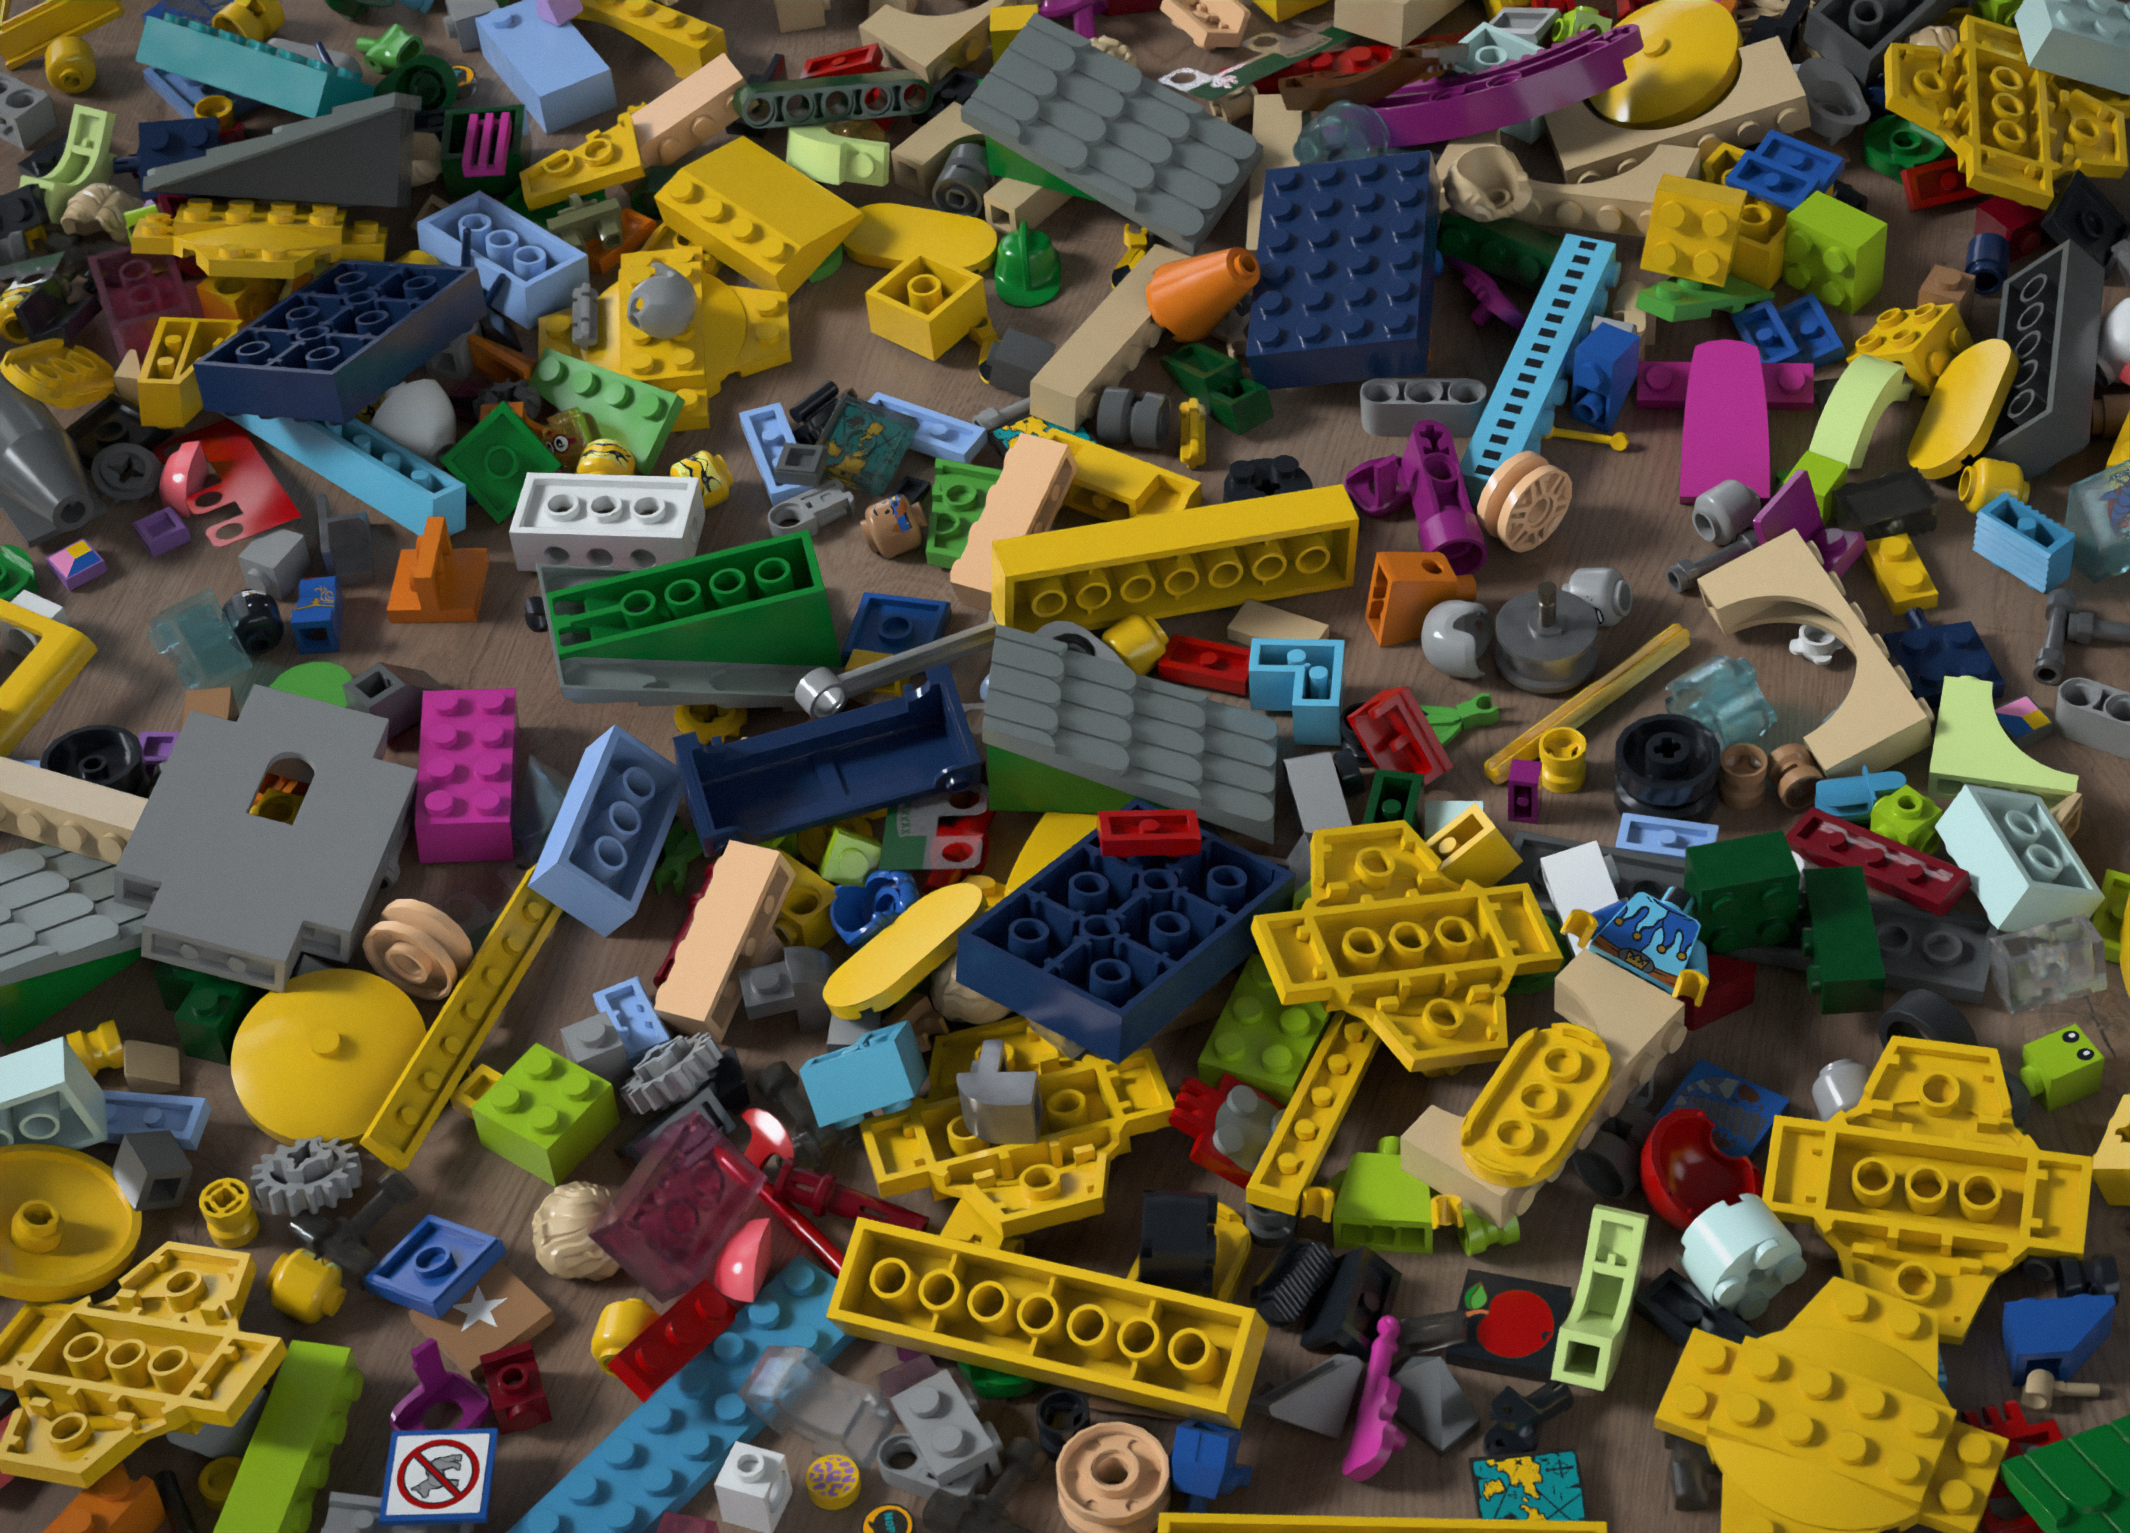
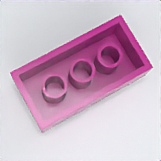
M516 688L423 691L415 812V831L420 863L514 860L520 728Z

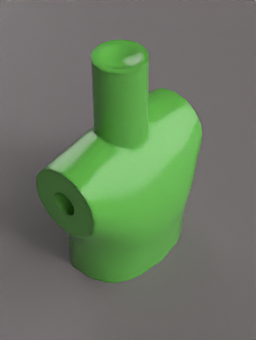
M393 24L379 39L359 37L356 41L357 50L366 53L363 59L365 64L376 73L393 72L408 60L418 55H423L425 50L420 36L409 34L404 27L398 24Z

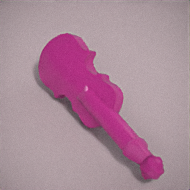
M1447 255L1446 261L1456 271L1465 276V279L1462 281L1463 284L1477 295L1476 298L1481 301L1470 318L1483 327L1494 313L1500 319L1521 331L1526 319L1515 305L1498 290L1496 283L1479 267Z
M1385 1315L1378 1321L1377 1331L1380 1336L1374 1340L1371 1346L1372 1352L1364 1391L1358 1403L1356 1425L1343 1461L1342 1472L1344 1476L1357 1483L1363 1482L1376 1474L1386 1464L1391 1452H1400L1407 1441V1435L1391 1423L1392 1416L1398 1407L1397 1401L1401 1392L1400 1384L1388 1377L1392 1356L1398 1352V1345L1395 1340L1401 1330L1398 1320L1391 1315Z

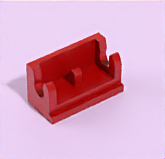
M1408 686L1382 690L1346 717L1375 769L1424 774L1425 787L1441 774L1454 767Z

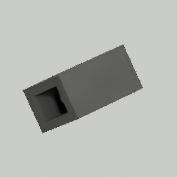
M381 662L342 685L349 709L389 719L388 740L421 720L423 691L446 690L423 670Z

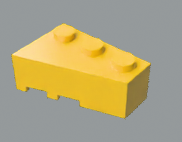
M182 317L159 318L137 380L141 426H156L160 429L185 427L202 410L204 405L193 363L244 328V320Z

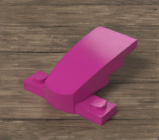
M1728 339L1708 341L1695 346L1692 362L1638 361L1636 408L1685 409L1679 504L1695 505L1696 498L1703 492L1725 480L1731 479L1754 489L1760 498L1761 506H1765L1770 501V448L1767 410H1813L1814 363H1761L1757 346L1744 341Z

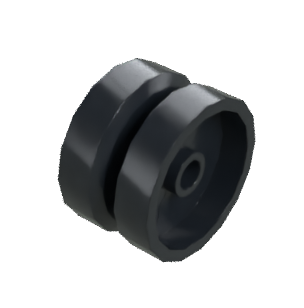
M1656 714L1640 718L1624 728L1616 741L1614 804L1620 816L1622 817L1623 813H1631L1697 823L1709 821L1718 804L1720 744L1714 733L1701 722L1680 714Z
M89 725L74 729L53 740L42 753L40 768L143 798H146L148 790L151 789L150 780L146 773V762L142 746L138 737L125 728L113 725Z

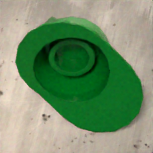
M1021 221L1019 230L1006 234L1000 241L994 263L995 289L998 297L1005 304L1015 308H1033L1052 300L1059 291L1061 284L1059 253L1053 248L1050 237L1046 233L1037 229H1030L1026 221Z

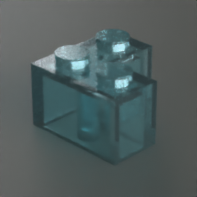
M211 587L161 611L149 621L152 629L148 631V636L153 647L159 655L165 653L169 661L178 658L180 664L176 666V670L182 683L188 690L194 688V690L214 688L253 667Z

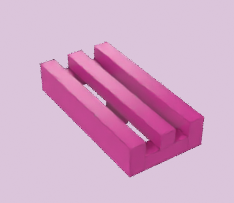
M502 112L501 119H495L494 113H486L485 120H479L478 114H470L462 159L464 177L505 175L512 130L510 112ZM499 130L494 164H488L493 131ZM480 131H483L478 165H474L478 146L479 133Z

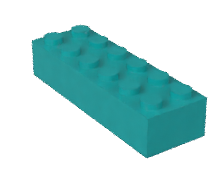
M166 12L163 20L147 15L135 59L137 62L309 118L332 114V107L373 98L376 86L361 82L363 75L361 73L333 66L313 58L308 60V57L279 48L277 53V47L250 38L246 45L248 38L219 29L218 36H216L217 28L190 20L188 27H186L188 19Z

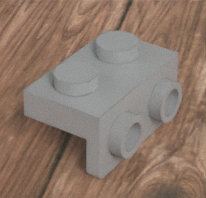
M947 1368L890 1398L894 1411L940 1487L984 1464L992 1477L1002 1473L997 1453L1004 1450L996 1430L990 1421L982 1425L980 1424L975 1413L980 1411V1408L972 1391L966 1383L957 1386Z

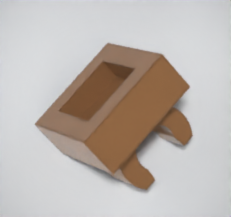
M913 992L881 1021L883 1027L909 1019L921 1055L932 1048L936 1036L946 1035L950 1032L942 1015L934 1011L927 995Z

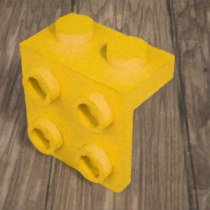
M1927 303L1916 309L1901 311L1899 308H1893L1879 315L1874 327L1855 342L1856 347L1848 354L1846 360L1850 365L1858 356L1868 354L1890 362L1901 361L1903 366L1907 367L1906 372L1912 384H1914L1913 386L1918 396H1930L1941 373L1948 364L1963 351L1973 346L1974 342L1954 303L1937 306L1934 303Z

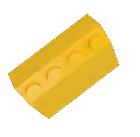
M741 136L682 167L654 196L666 226L695 245L702 246L703 250L762 289L787 292L788 299L865 218L862 211L745 136Z

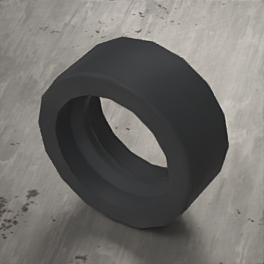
M1925 989L1909 991L1879 1019L1878 1034L1884 1050L1892 1035L1925 1039L1919 1029L1934 1041L1978 1046L1975 1032L1965 1016L1950 1001L1935 992Z

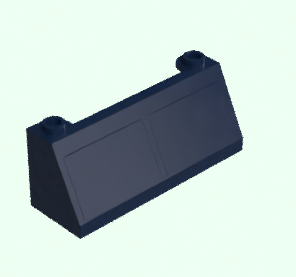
M948 663L925 669L926 683L915 691L912 683L904 685L903 696L732 743L723 745L719 735L711 737L712 745H704L698 741L696 731L672 737L678 778L705 858L713 855L723 856L729 840L753 845L946 791L951 794L961 793L973 787L975 783L981 782V761Z

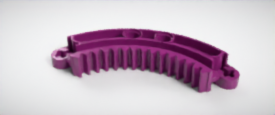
M1627 24L1615 27L1599 36L1596 29L1582 30L1577 32L1578 36L1565 38L1564 43L1551 44L1552 48L1539 49L1535 55H1523L1521 60L1511 59L1505 65L1494 64L1488 70L1480 68L1472 74L1462 72L1454 78L1451 75H1447L1441 80H1437V77H1434L1427 82H1424L1423 79H1419L1412 84L1409 82L1394 93L1368 105L1350 110L1325 112L1326 119L1330 128L1346 129L1351 148H1389L1433 143L1516 124L1572 105L1628 80L1623 60L1643 49L1644 43L1640 28L1636 24Z

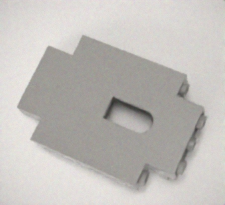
M257 684L253 685L237 722L191 710L115 868L114 902L148 911L142 924L141 956L279 993L284 992L301 951L348 963L416 798L418 769L383 761L387 751L389 719ZM266 773L310 784L293 825L248 814Z

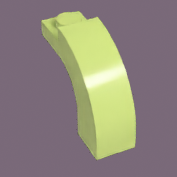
M75 104L66 147L58 165L52 172L43 177L21 175L19 188L28 184H39L51 220L50 223L61 224V218L68 208L67 202L77 192L94 183L108 184L113 171V165H115L113 158H117V154L109 153L116 119L115 113Z
M836 122L787 126L786 163L810 179L834 185H840L846 181L883 187L888 183L890 143L833 134L832 131L835 130Z
M1862 354L1853 360L1839 378L1828 398L1813 435L1809 451L1848 464V469L1862 468L1871 437L1885 409L1893 401L1909 400L1914 384L1902 381L1907 367L1868 354Z
M1596 1204L1593 1207L1585 1258L1576 1297L1567 1320L1559 1329L1551 1374L1552 1380L1604 1391L1609 1385L1618 1365L1632 1318L1634 1297L1637 1296L1643 1267L1641 1257L1649 1215Z

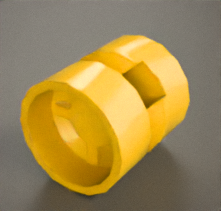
M234 0V3H229L212 18V27L218 29L216 36H218L219 29L248 38L246 45L249 38L263 42V39H267L285 23L284 11L278 0Z

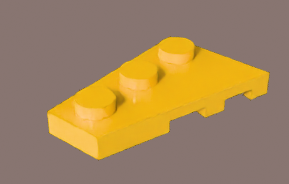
M630 111L618 117L619 124L603 133L596 129L585 136L587 142L571 151L561 149L520 172L524 200L528 210L532 211L569 200L568 195L574 193L582 196L645 177L635 124Z

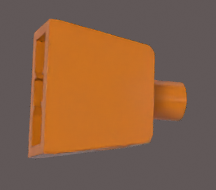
M1377 552L1365 619L1379 647H1386L1420 638L1424 620L1434 606L1448 600L1475 601L1477 596L1476 581L1472 574L1456 576L1446 556L1440 552Z

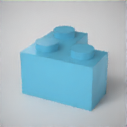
M1252 638L1249 661L1251 710L1292 711L1294 745L1341 746L1340 717L1344 711L1346 686L1345 640Z
M909 1019L862 1034L855 1045L809 1059L799 1070L819 1128L834 1123L837 1130L862 1122L865 1119L863 1113L882 1108L883 1114H890L912 1105L910 1098L919 1094V1089L928 1077V1072Z

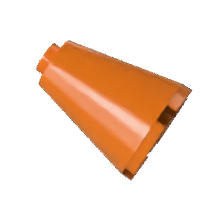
M1234 247L1164 263L1153 271L1152 281L1146 286L1145 292L1148 309L1154 322L1160 329L1167 327L1175 334V336L1171 337L1175 341L1180 343L1198 342L1209 336L1258 283L1260 277L1258 262L1245 248Z

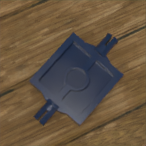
M218 117L138 123L139 147L137 155L133 157H114V173L117 175L137 172L140 177L141 200L144 203L151 199L157 203V194L198 195L143 191V177L147 176V170L203 157L206 156V149L223 146L221 141V121ZM198 195L199 198L206 199L224 197L213 195Z
M1913 607L1904 615V619L1908 622L1911 630L1883 635L1882 640L1890 654V658L1887 660L1892 667L1900 665L1904 669L1913 688L1910 691L1915 700L1923 697L1930 708L1940 707L1944 676H1973L1983 681L1993 682V699L2002 698L2005 682L1971 621L1932 626L1925 617L1922 608L1917 607L1915 611Z

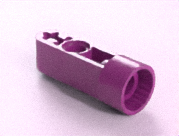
M1419 421L1412 430L1401 463L1419 527L1418 540L1421 552H1440L1444 554L1456 576L1474 574L1485 564L1488 553L1479 520L1472 511L1451 433L1446 426L1437 421Z

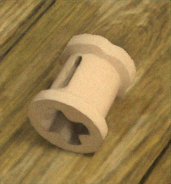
M1249 83L1211 100L1210 108L1212 115L1231 125L1232 121L1246 115L1253 117L1255 95H1259L1258 91L1252 83Z

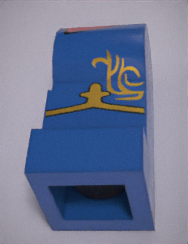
M338 576L302 578L300 580L299 601H297L296 610L292 611L291 626L300 655L340 652L343 596ZM326 629L328 638L321 641H313L308 638L313 631Z

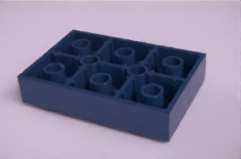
M1431 150L1266 169L1256 256L1260 277L1258 283L1253 287L1246 359L1255 382L1266 386L1267 390L1371 380L1373 378L1380 379L1427 374L1441 190Z
M340 259L193 363L205 411L223 412L224 415L229 417L247 414L258 415L260 419L293 418L295 422L320 420L329 421L331 425H343L351 422L355 418L354 415L366 406L376 403L379 400V396L391 387L401 384L403 378L415 369L425 366L429 358L437 352L447 349L454 339L463 333L471 331L474 327L473 325L488 314L478 268Z
M1135 798L1119 811L1161 809ZM1095 828L958 933L956 982L1119 1065L1258 949L1250 929L1254 915L1292 911L1296 874L1199 828L1202 838L1200 854L1177 857L1165 855L1132 856L1128 858L1102 856L1097 828Z

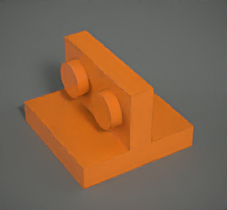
M445 516L427 517L424 534L417 537L416 549H401L387 607L390 623L477 622L490 564L487 548H452Z

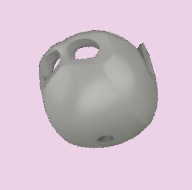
M652 262L651 265L655 268V276L645 279L634 288L628 300L627 318L632 326L650 336L661 339L673 338L681 334L690 324L697 305L696 292L692 283L683 274L663 263ZM639 298L644 302L642 310L636 308V302Z
M1448 600L1434 606L1424 620L1421 633L1422 649L1427 661L1443 674L1470 679L1484 676L1485 671L1478 669L1476 659L1485 652L1493 634L1492 620L1488 609L1483 604L1462 600ZM1476 620L1483 622V631H1479L1476 628Z

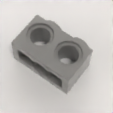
M0 72V139L26 150L59 126L54 112L55 105L50 95L45 91L38 90L21 82L18 78Z

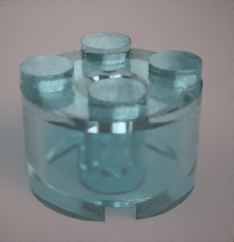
M1349 100L1334 102L1302 129L1297 142L1294 144L1293 155L1297 162H1300V165L1387 155L1388 143L1390 142V134L1386 123L1373 108L1365 104L1359 106L1348 103L1350 102Z
M1714 655L1671 681L1666 687V690H1671L1672 696L1665 699L1667 714H1680L1705 725L1714 733L1720 744V755L1729 745L1736 743L1752 744L1765 736L1769 728L1777 722V716L1773 707L1765 701L1756 684V670L1745 658L1735 661L1726 655Z

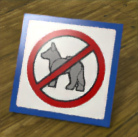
M498 1428L392 1431L378 1520L379 1525L487 1523L499 1436Z

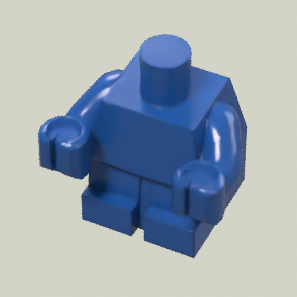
M1189 1418L1177 1426L1174 1447L1171 1454L1168 1455L1169 1478L1173 1483L1174 1490L1188 1493L1185 1506L1186 1513H1206L1209 1498L1217 1499L1219 1496L1229 1495L1237 1487H1248L1250 1485L1253 1466L1236 1463L1243 1429L1238 1430Z

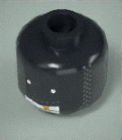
M245 589L236 592L224 604L221 610V622L227 641L233 650L241 654H264L278 645L284 635V623L278 605L274 598L264 591Z

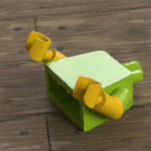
M1395 1136L1381 1138L1377 1142L1376 1153L1357 1152L1352 1155L1348 1168L1340 1170L1324 1187L1312 1186L1303 1189L1300 1217L1305 1218L1308 1215H1315L1322 1218L1323 1222L1330 1223L1331 1215L1333 1214L1334 1248L1355 1250L1366 1245L1372 1251L1433 1254V1229H1439V1225L1456 1224L1457 1228L1464 1226L1461 1197L1457 1195H1443L1401 1170L1400 1138Z

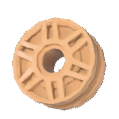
M1529 450L1515 454L1503 462L1491 475L1481 493L1477 506V519L1481 529L1490 536L1499 538L1502 544L1510 550L1521 553L1534 549L1556 530L1565 516L1572 497V481L1565 471L1556 466L1549 465L1547 459L1538 453Z
M396 899L388 904L381 913L379 923L370 928L363 942L366 959L377 974L400 988L405 994L422 1000H441L448 996L455 987L458 976L467 970L474 955L469 938L456 922L430 904L414 899Z
M1105 1422L1079 1431L1063 1446L1056 1462L1059 1509L1070 1528L1077 1533H1151L1158 1527L1159 1512L1167 1513L1171 1504L1168 1456L1156 1437L1139 1426L1125 1422ZM1111 1481L1121 1482L1117 1485L1106 1484Z

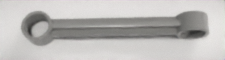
M992 608L989 611L988 622L846 673L836 676L830 669L825 667L814 669L806 674L798 683L795 690V700L814 720L838 714L846 705L848 698L925 671V669L994 647L997 622Z

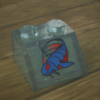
M2130 459L2070 485L2065 527L2068 528V532H2075L2072 563L2094 584L2112 576L2121 575L2130 569Z

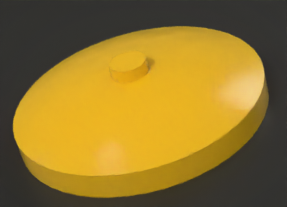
M1660 0L1630 14L1615 26L1638 25L1644 43L1642 50L1623 60L1628 80L1591 96L1589 99L1598 115L1605 122L1625 129L1659 130L1675 127L1689 121L1715 103L1736 77L1741 65L1739 48L1744 47L1740 29L1730 12L1713 0Z
M344 968L324 969L305 973L290 979L283 993L275 991L267 993L244 1018L236 1034L231 1053L233 1084L248 1117L261 1131L271 1138L292 1147L295 1146V1141L299 1138L315 1139L317 1136H322L323 1142L328 1143L337 1137L341 1139L342 1146L351 1143L356 1147L361 1145L359 1142L426 1036V1027L420 1012L412 1000L400 988L382 977L360 970Z
M27 1143L0 1147V1296L33 1302L73 1299L107 1286L128 1268L139 1246L142 1211L133 1210L111 1173L113 1168L93 1156L57 1145Z

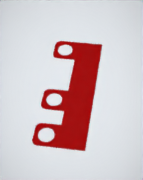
M229 418L159 444L153 449L159 462L166 464L169 457L165 456L163 451L168 446L179 442H201L205 456L222 482L190 494L186 497L185 503L191 512L196 515L210 512L233 502H236L244 513L213 525L206 530L205 533L215 547L232 544L302 517L239 424ZM209 492H219L223 495L222 499L212 506L199 507L195 504L198 497ZM240 524L244 527L242 533L234 538L219 539L216 537L217 531L226 525Z

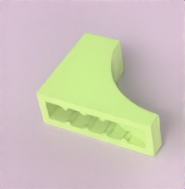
M1944 676L1929 769L1927 797L1954 800L1964 785L1967 784L2040 796L2050 810L2077 791L2078 775L2064 773L2042 765L2022 752L2006 735L1998 721L1993 705V682L1983 681L1973 676Z

